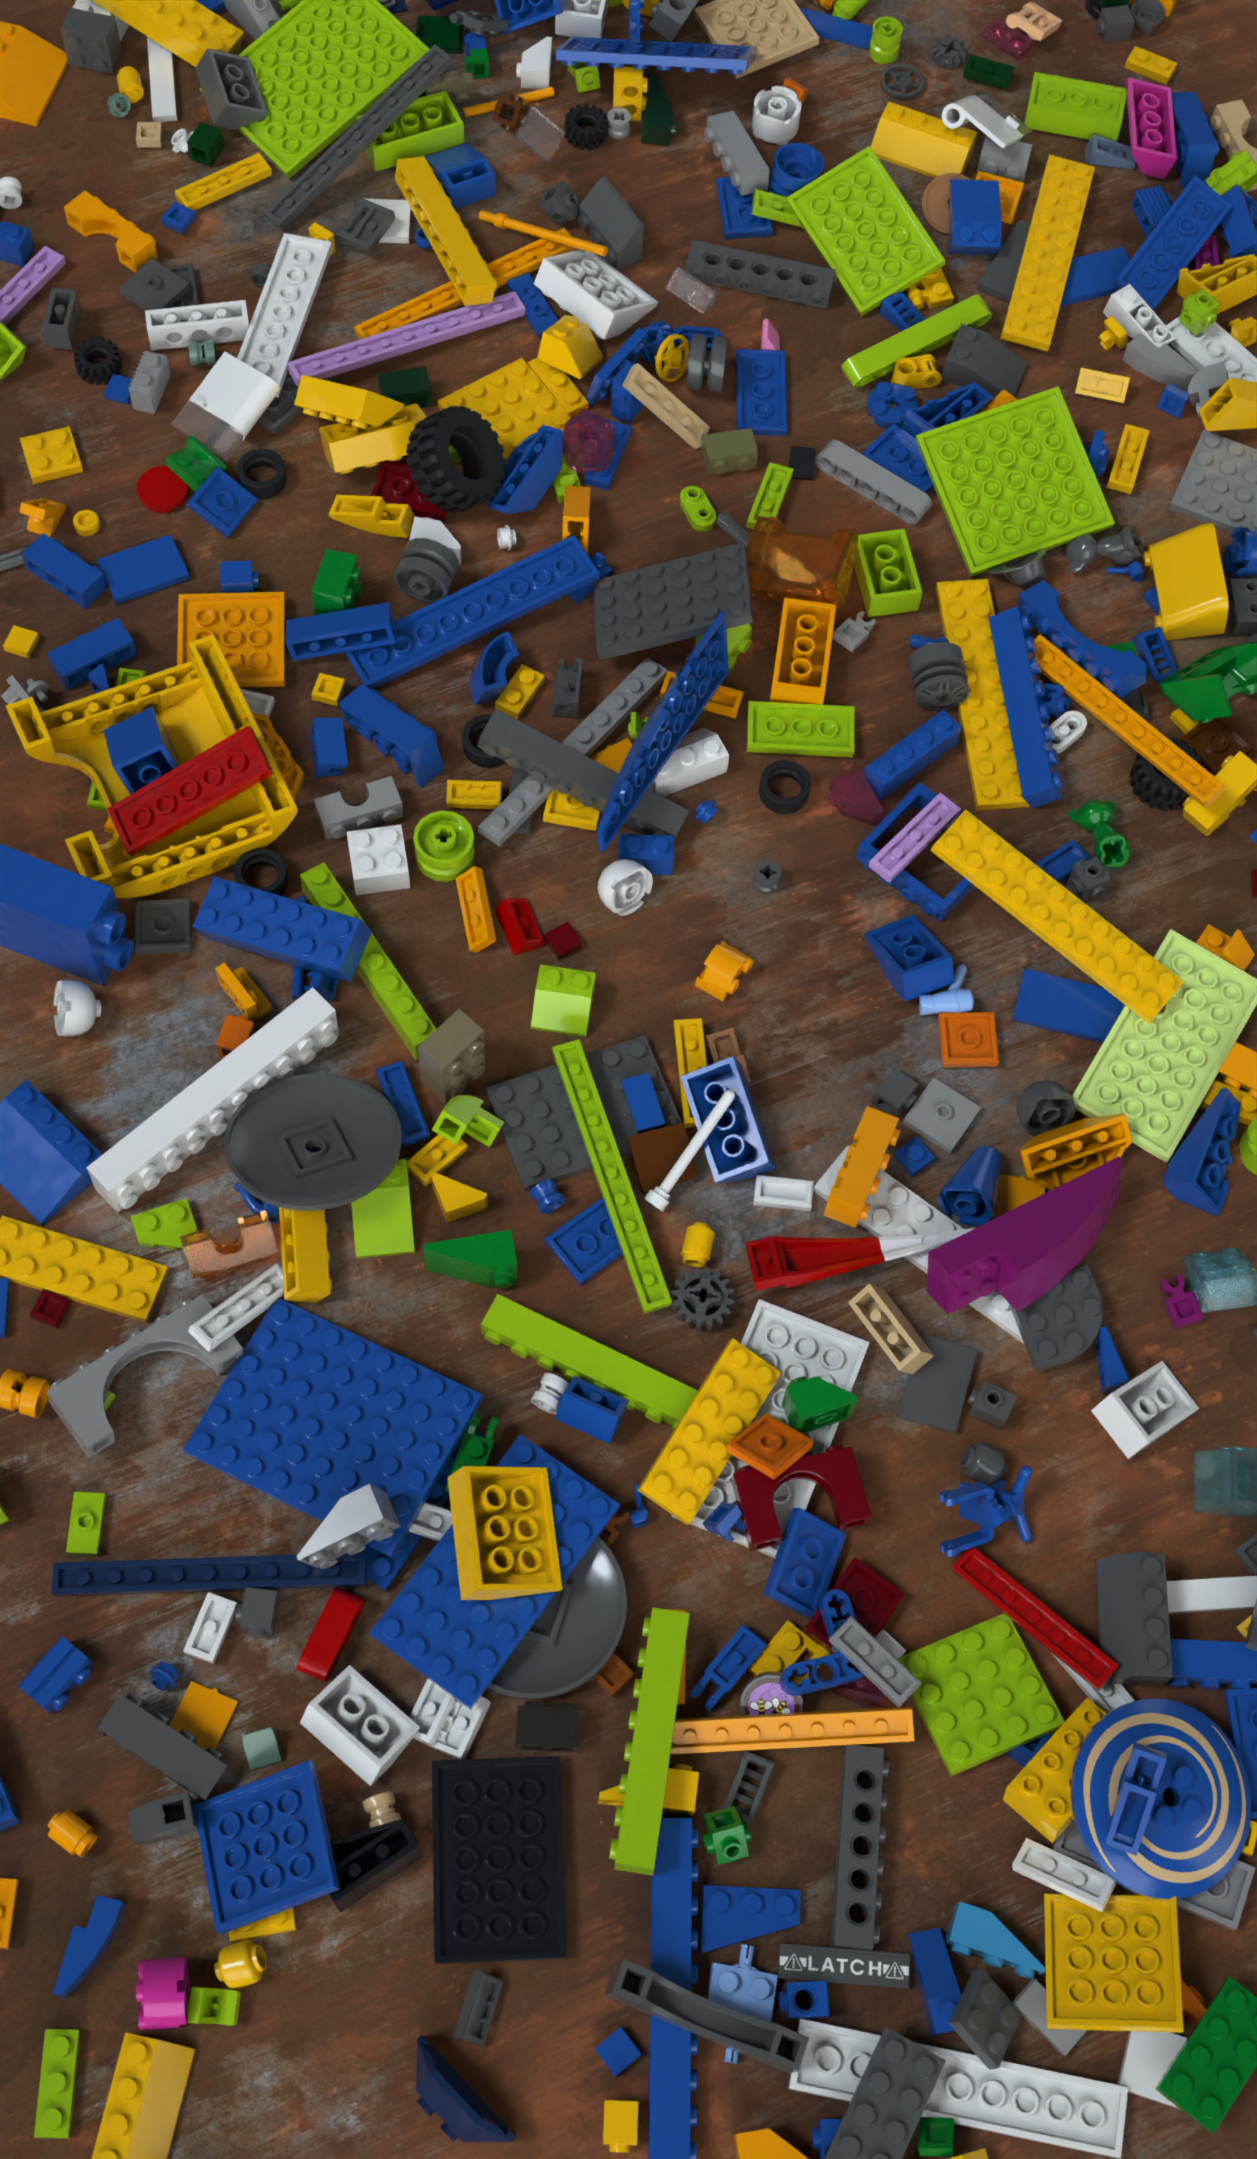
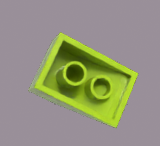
M399 1159L389 1176L376 1189L362 1198L351 1202L356 1259L415 1253L407 1159Z

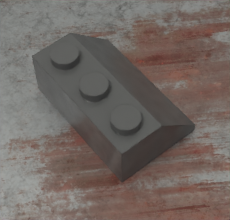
M207 48L195 70L213 126L235 130L266 118L268 113L250 59Z
M603 176L580 203L578 224L583 231L589 234L592 243L608 248L607 255L605 256L606 261L611 263L616 270H620L642 260L644 225L608 179Z

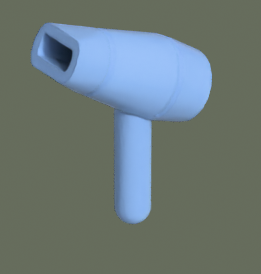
M960 964L956 967L954 972L955 983L950 984L948 991L933 995H919V1011L921 1016L934 1013L972 1012L974 1006L972 992L970 989H960L967 972L965 965Z

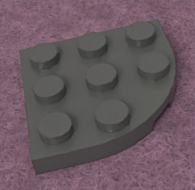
M1088 1265L1072 1269L1058 1284L1022 1310L1017 1312L1010 1305L1035 1372L1071 1362L1081 1356L1095 1340L1102 1323V1301Z

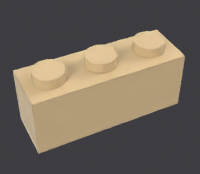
M869 1283L848 1302L899 1371L913 1375L935 1356L883 1288Z

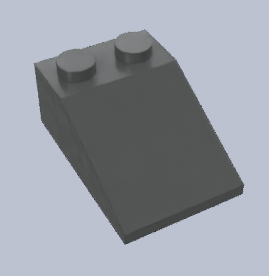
M961 324L946 358L942 380L962 387L975 382L993 397H996L1003 389L1012 396H1015L1027 363L985 331Z

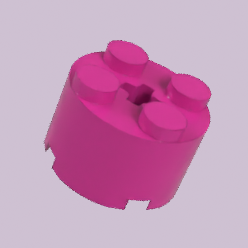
M186 1957L139 1960V1980L136 1981V2001L141 2002V2009L138 2012L139 2031L188 2026L189 1972Z

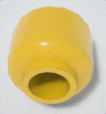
M245 1939L223 1947L219 1952L218 1961L215 1962L214 1969L216 1977L220 1982L224 1981L227 1987L236 1990L258 1982L262 1977L263 1971L266 1970L267 1962L262 1947L259 1944L255 1945L249 1939Z

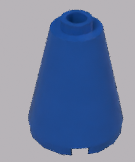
M1243 526L1237 527L1230 535V537L1234 538L1232 544L1226 545L1224 554L1225 572L1230 573L1231 575L1228 577L1233 579L1257 577V531Z
M990 1146L977 1147L940 1191L938 1201L939 1206L946 1215L950 1217L952 1213L960 1218L959 1223L969 1226H981L989 1222L994 1216L1002 1163L1001 1155L996 1149Z

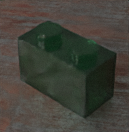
M426 366L377 374L379 395L404 403V406L415 403L420 408L433 406L432 388Z

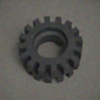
M580 104L576 105V110L572 107L570 113L567 112L565 118V138H567V142L569 144L573 142V147L575 148L580 145L581 150H584V147L592 150L593 145L596 148L600 147V143L603 144L605 139H607L608 119L606 113H603L601 108L596 110V105L593 104L591 108L588 107V104H584L583 108H581ZM589 125V126H592L593 128L584 129V128H581V127H579V126Z
M93 336L91 341L88 342L87 339H84V345L79 343L77 349H74L73 357L77 373L83 381L87 379L88 384L92 385L93 381H95L96 385H101L100 381L108 384V379H111L113 374L120 375L122 363L119 349H117L115 342L112 344L111 339L108 338L105 341L104 337L99 336V340H96L95 336ZM94 358H106L100 364L89 363Z

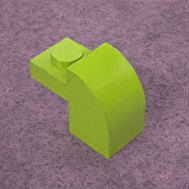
M458 1095L451 1098L446 1104L432 1130L456 1145L464 1133L490 1147L504 1121L482 1109L483 1100L470 1095Z

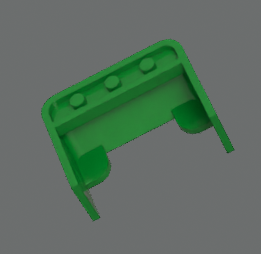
M1257 642L1224 646L1209 651L1159 682L1162 693L1191 720H1198L1199 724L1207 723L1214 718L1231 716L1229 697L1238 692H1244V695L1257 692Z

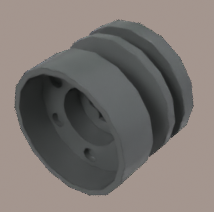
M936 642L920 647L909 656L908 667L913 681L912 688L917 706L931 711L946 710L959 705V703H963L969 697L968 676L965 672L966 666L963 652L959 646L954 643Z

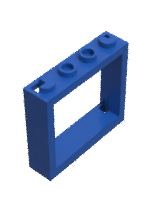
M919 782L859 844L856 859L864 864V868L872 870L868 866L869 861L879 852L874 846L913 806L921 811L937 795ZM904 869L890 883L878 875L885 884L892 885L901 892L906 900L914 902L922 908L927 916L930 914L939 922H942L975 886L966 878H963L942 899Z

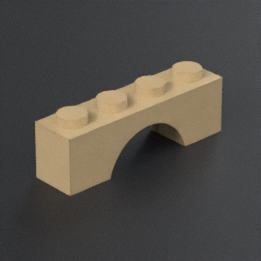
M1242 99L1216 105L1213 116L1210 119V124L1219 138L1221 147L1225 149L1229 161L1232 155L1246 149L1257 164V148L1249 145L1243 138L1251 115ZM1257 184L1248 191L1256 190Z

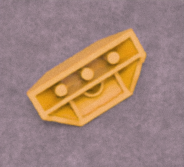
M1121 1113L1085 1118L1036 1135L1020 1148L1019 1152L1026 1177L1049 1190H1053L1117 1157L1121 1158L1126 1147L1128 1148L1131 1144L1132 1138L1126 1114Z

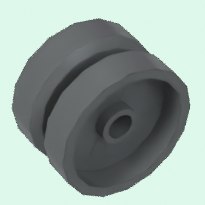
M693 333L691 350H688L687 390L700 391L703 377L708 376V391L711 393H722L728 337L715 336L712 339L710 352L706 351V335Z
M415 538L409 540L405 545L401 560L393 573V581L398 589L408 597L416 601L432 604L448 595L451 582L459 569V560L447 546L431 539Z

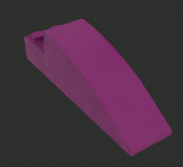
M1117 1157L929 1251L927 1293L947 1314L966 1307L969 1303L982 1296H988L994 1290H997L1017 1312L1039 1299L1058 1284L1095 1244L1118 1201L1123 1160Z

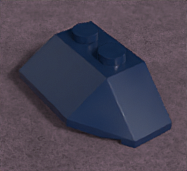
M421 2035L417 2039L416 2091L421 2097L416 2102L430 2117L436 2112L442 2118L444 2123L440 2128L453 2142L459 2137L463 2143H511L516 2138L515 2134L433 2045Z

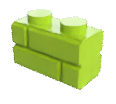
M1245 149L1232 155L1230 161L1223 167L1214 169L1205 181L1220 196L1236 185L1247 192L1257 184V164Z

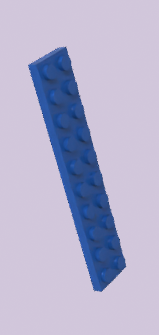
M575 535L396 620L395 644L343 653L362 684L372 690L600 579L599 572Z

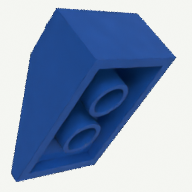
M950 179L948 254L996 255L1001 248L1002 225L999 181Z
M914 914L864 933L865 939L889 983L904 1002L955 983L952 956Z

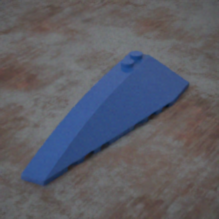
M719 613L688 656L682 668L677 671L674 680L650 714L632 745L613 785L597 829L600 851L604 852L728 675L726 613Z

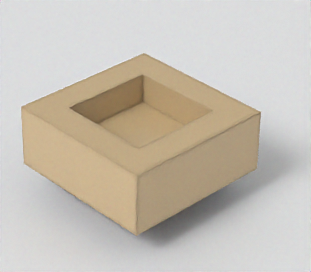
M137 122V147L161 148L162 123Z

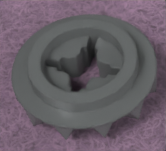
M948 36L945 39L938 37L937 41L932 43L930 55L934 62L941 66L957 67L965 62L968 48L964 46L963 41L958 42L957 37L954 39H950Z

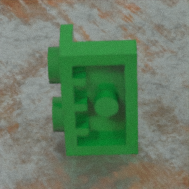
M194 436L188 437L186 447L167 456L165 465L195 492L217 466L225 473L227 470V466Z

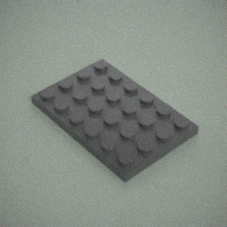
M745 543L729 545L596 580L594 582L596 650L599 660L704 635L720 612L726 613V629L753 623L748 557Z
M645 1035L585 1055L622 1159L632 1156L627 1137L637 1134L621 1085L622 1079L649 1073L665 1120V1127L682 1123ZM557 1065L485 1088L495 1117L504 1121L500 1131L524 1192L531 1190L544 1180L554 1179L558 1181L593 1169Z

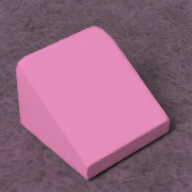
M764 319L761 332V350L780 351V335L768 319Z

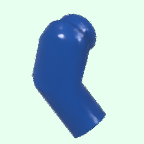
M912 634L909 646L919 649L931 643H949V641L943 636L933 639Z

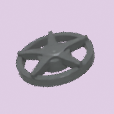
M893 64L883 70L880 84L882 90L888 95L905 101V99H912L922 92L924 78L921 72L911 65ZM894 70H906V71H908V72H907V73H906V72L894 73L893 71H894ZM912 73L918 78L920 84L912 82ZM887 74L893 80L889 84H886L884 79ZM892 89H897L900 91V93L893 91ZM908 89H914V90H915V91H913V92H911V93H906V90H908Z

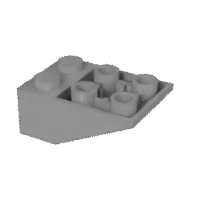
M367 1484L341 1497L296 1556L298 1561L325 1569L338 1562L337 1558L346 1553L353 1555L361 1552L366 1548L365 1544L374 1539L382 1541L391 1537L394 1534L393 1530L401 1527L387 1492Z

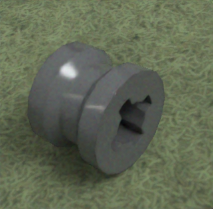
M772 860L758 862L755 866L752 880L754 888L763 894L775 892L780 883V866Z

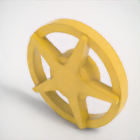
M679 334L668 335L660 345L657 356L654 359H656V372L662 380L674 382L686 371L688 350H691L686 337ZM680 339L682 344L675 348L674 340ZM662 360L664 361V364H665V365H664V368H663V371H662ZM671 368L678 370L673 376L667 377Z

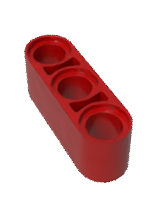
M339 1587L334 1588L301 1654L296 1670L324 1683L328 1681L362 1612L365 1599Z

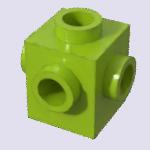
M1202 289L1196 294H1190L1182 303L1183 309L1178 321L1196 336L1213 325L1217 319L1216 314L1220 304L1213 296Z

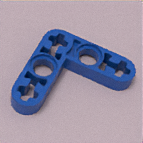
M831 1590L822 1598L819 1605L828 1638L830 1639L850 1616L855 1620L856 1618L850 1599L843 1591ZM832 1599H834L835 1603H841L842 1605L838 1610L840 1621L835 1624L833 1621L838 1617L836 1609L833 1607L829 1608L828 1606ZM830 1642L833 1651L832 1655L791 1664L782 1672L779 1681L782 1690L786 1694L799 1696L856 1682L862 1679L864 1674L859 1669L856 1673L854 1668H848L847 1664L850 1661ZM826 1665L831 1668L832 1679L829 1681L820 1679L817 1675V1666ZM809 1672V1678L803 1679L798 1684V1687H796L794 1682L789 1683L788 1681L792 1673H794L795 1677H802Z

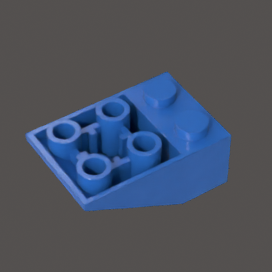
M468 143L459 144L424 156L429 166L433 167L437 180L442 183L446 196L450 197L454 209L496 195L495 173L486 157Z

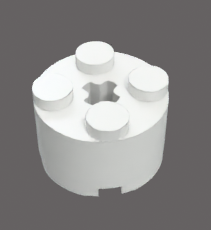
M773 86L772 90L766 92L763 89L756 95L754 100L752 117L753 135L758 139L776 143L779 146L786 145L798 132L801 101L799 102L794 91L786 87Z

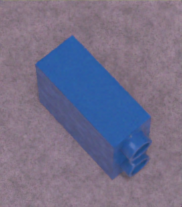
M0 844V946L101 986H104L112 970L122 972L132 957L134 942L127 937L125 930L126 916L119 911L113 888Z

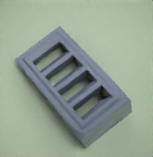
M1094 134L1086 145L1084 162L1087 164L1134 169L1136 161L1131 153L1130 146Z

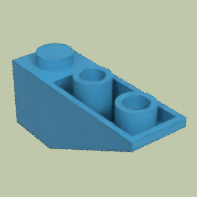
M961 1901L954 1905L945 1939V1944L952 1946V1952L966 1957H970L971 1953L984 1957L983 1962L997 1968H1002L1003 1964L1014 1967L1015 1974L1028 1979H1033L1034 1975L1044 1974L1045 1967L992 1912Z

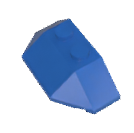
M542 425L537 429L536 433L530 435L516 446L507 459L505 468H503L505 476L503 482H501V488L488 501V507L491 510L512 514L536 508L562 469L563 432L561 429Z

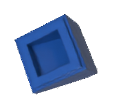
M100 664L88 674L91 690L95 693L110 689L104 665Z

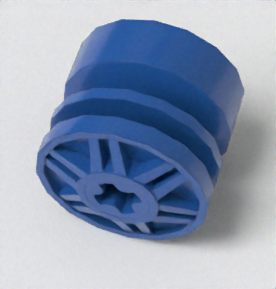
M789 143L780 147L774 157L768 192L788 197L822 176L824 160L819 151L803 143Z

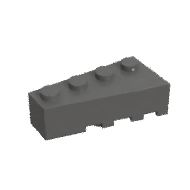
M128 1693L126 1697L120 1694L94 1731L103 1737L105 1734L109 1735L117 1746L132 1754L136 1753L145 1764L159 1772H164L167 1778L201 1800H205L227 1767L226 1764L221 1762L224 1756L209 1746L205 1751L195 1743L198 1739L188 1731L181 1729L178 1733L168 1725L171 1720L161 1713L155 1711L151 1715L142 1709L144 1702L131 1693Z

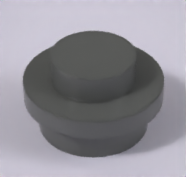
M265 264L252 265L249 270L251 282L258 287H264L270 268Z

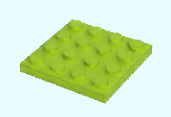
M1004 1613L897 1658L921 1682V1685L911 1697L950 1776L1057 1731L1065 1722L1012 1620Z

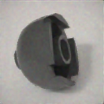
M1050 1080L1039 1081L1029 1085L1019 1096L1017 1102V1114L1020 1123L1031 1136L1048 1132L1060 1124L1061 1126L1067 1125L1074 1117L1076 1111V1104L1071 1094L1061 1084Z

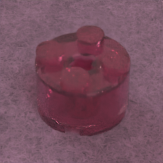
M584 410L580 415L571 418L563 430V454L566 464L574 471L587 474V471L595 470V473L605 470L613 460L614 426L607 419L594 414L590 410Z

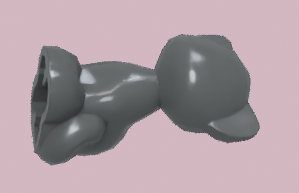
M1132 524L1125 527L1118 534L1106 536L1098 542L1090 533H1084L1067 543L1068 546L1066 548V556L1069 561L1068 570L1072 573L1081 572L1086 567L1092 565L1098 555L1109 558L1116 565H1125L1132 562L1135 558L1143 556L1142 540Z

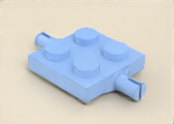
M741 1944L739 1964L729 1966L711 1963L706 1999L746 2015L771 2022L778 1975L760 1972L756 1968L751 1967L754 1946ZM726 2048L724 2062L738 2064L739 2053Z

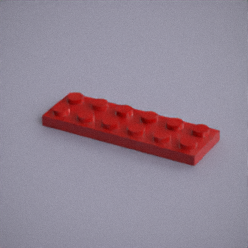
M246 726L107 809L127 854L133 857L273 775V771L253 729Z

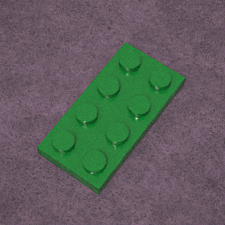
M1227 1977L1155 2088V2090L1211 2134L1215 2133L1257 2066V1997L1234 1979Z

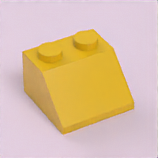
M565 315L543 332L537 359L578 379H582L603 361V355L588 325L579 321L577 317Z

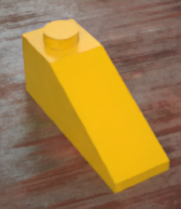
M674 1764L673 1769L668 1768L662 1812L688 1816L694 1815L699 1772L692 1771V1766ZM620 1785L599 1792L598 1804L623 1806L625 1794L619 1793Z

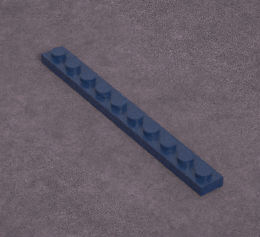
M359 1552L353 1555L346 1553L337 1558L338 1562L325 1569L298 1561L296 1557L298 1554L53 1563L51 1594L53 1596L227 1591L245 1590L246 1587L285 1589L366 1586V1553Z

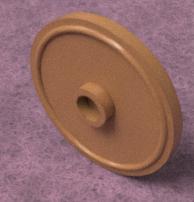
M947 173L938 176L929 183L922 197L921 208L924 219L935 231L946 235L949 233L950 179L971 180L965 175L958 173Z

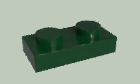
M970 54L964 69L963 78L1007 90L1015 67Z

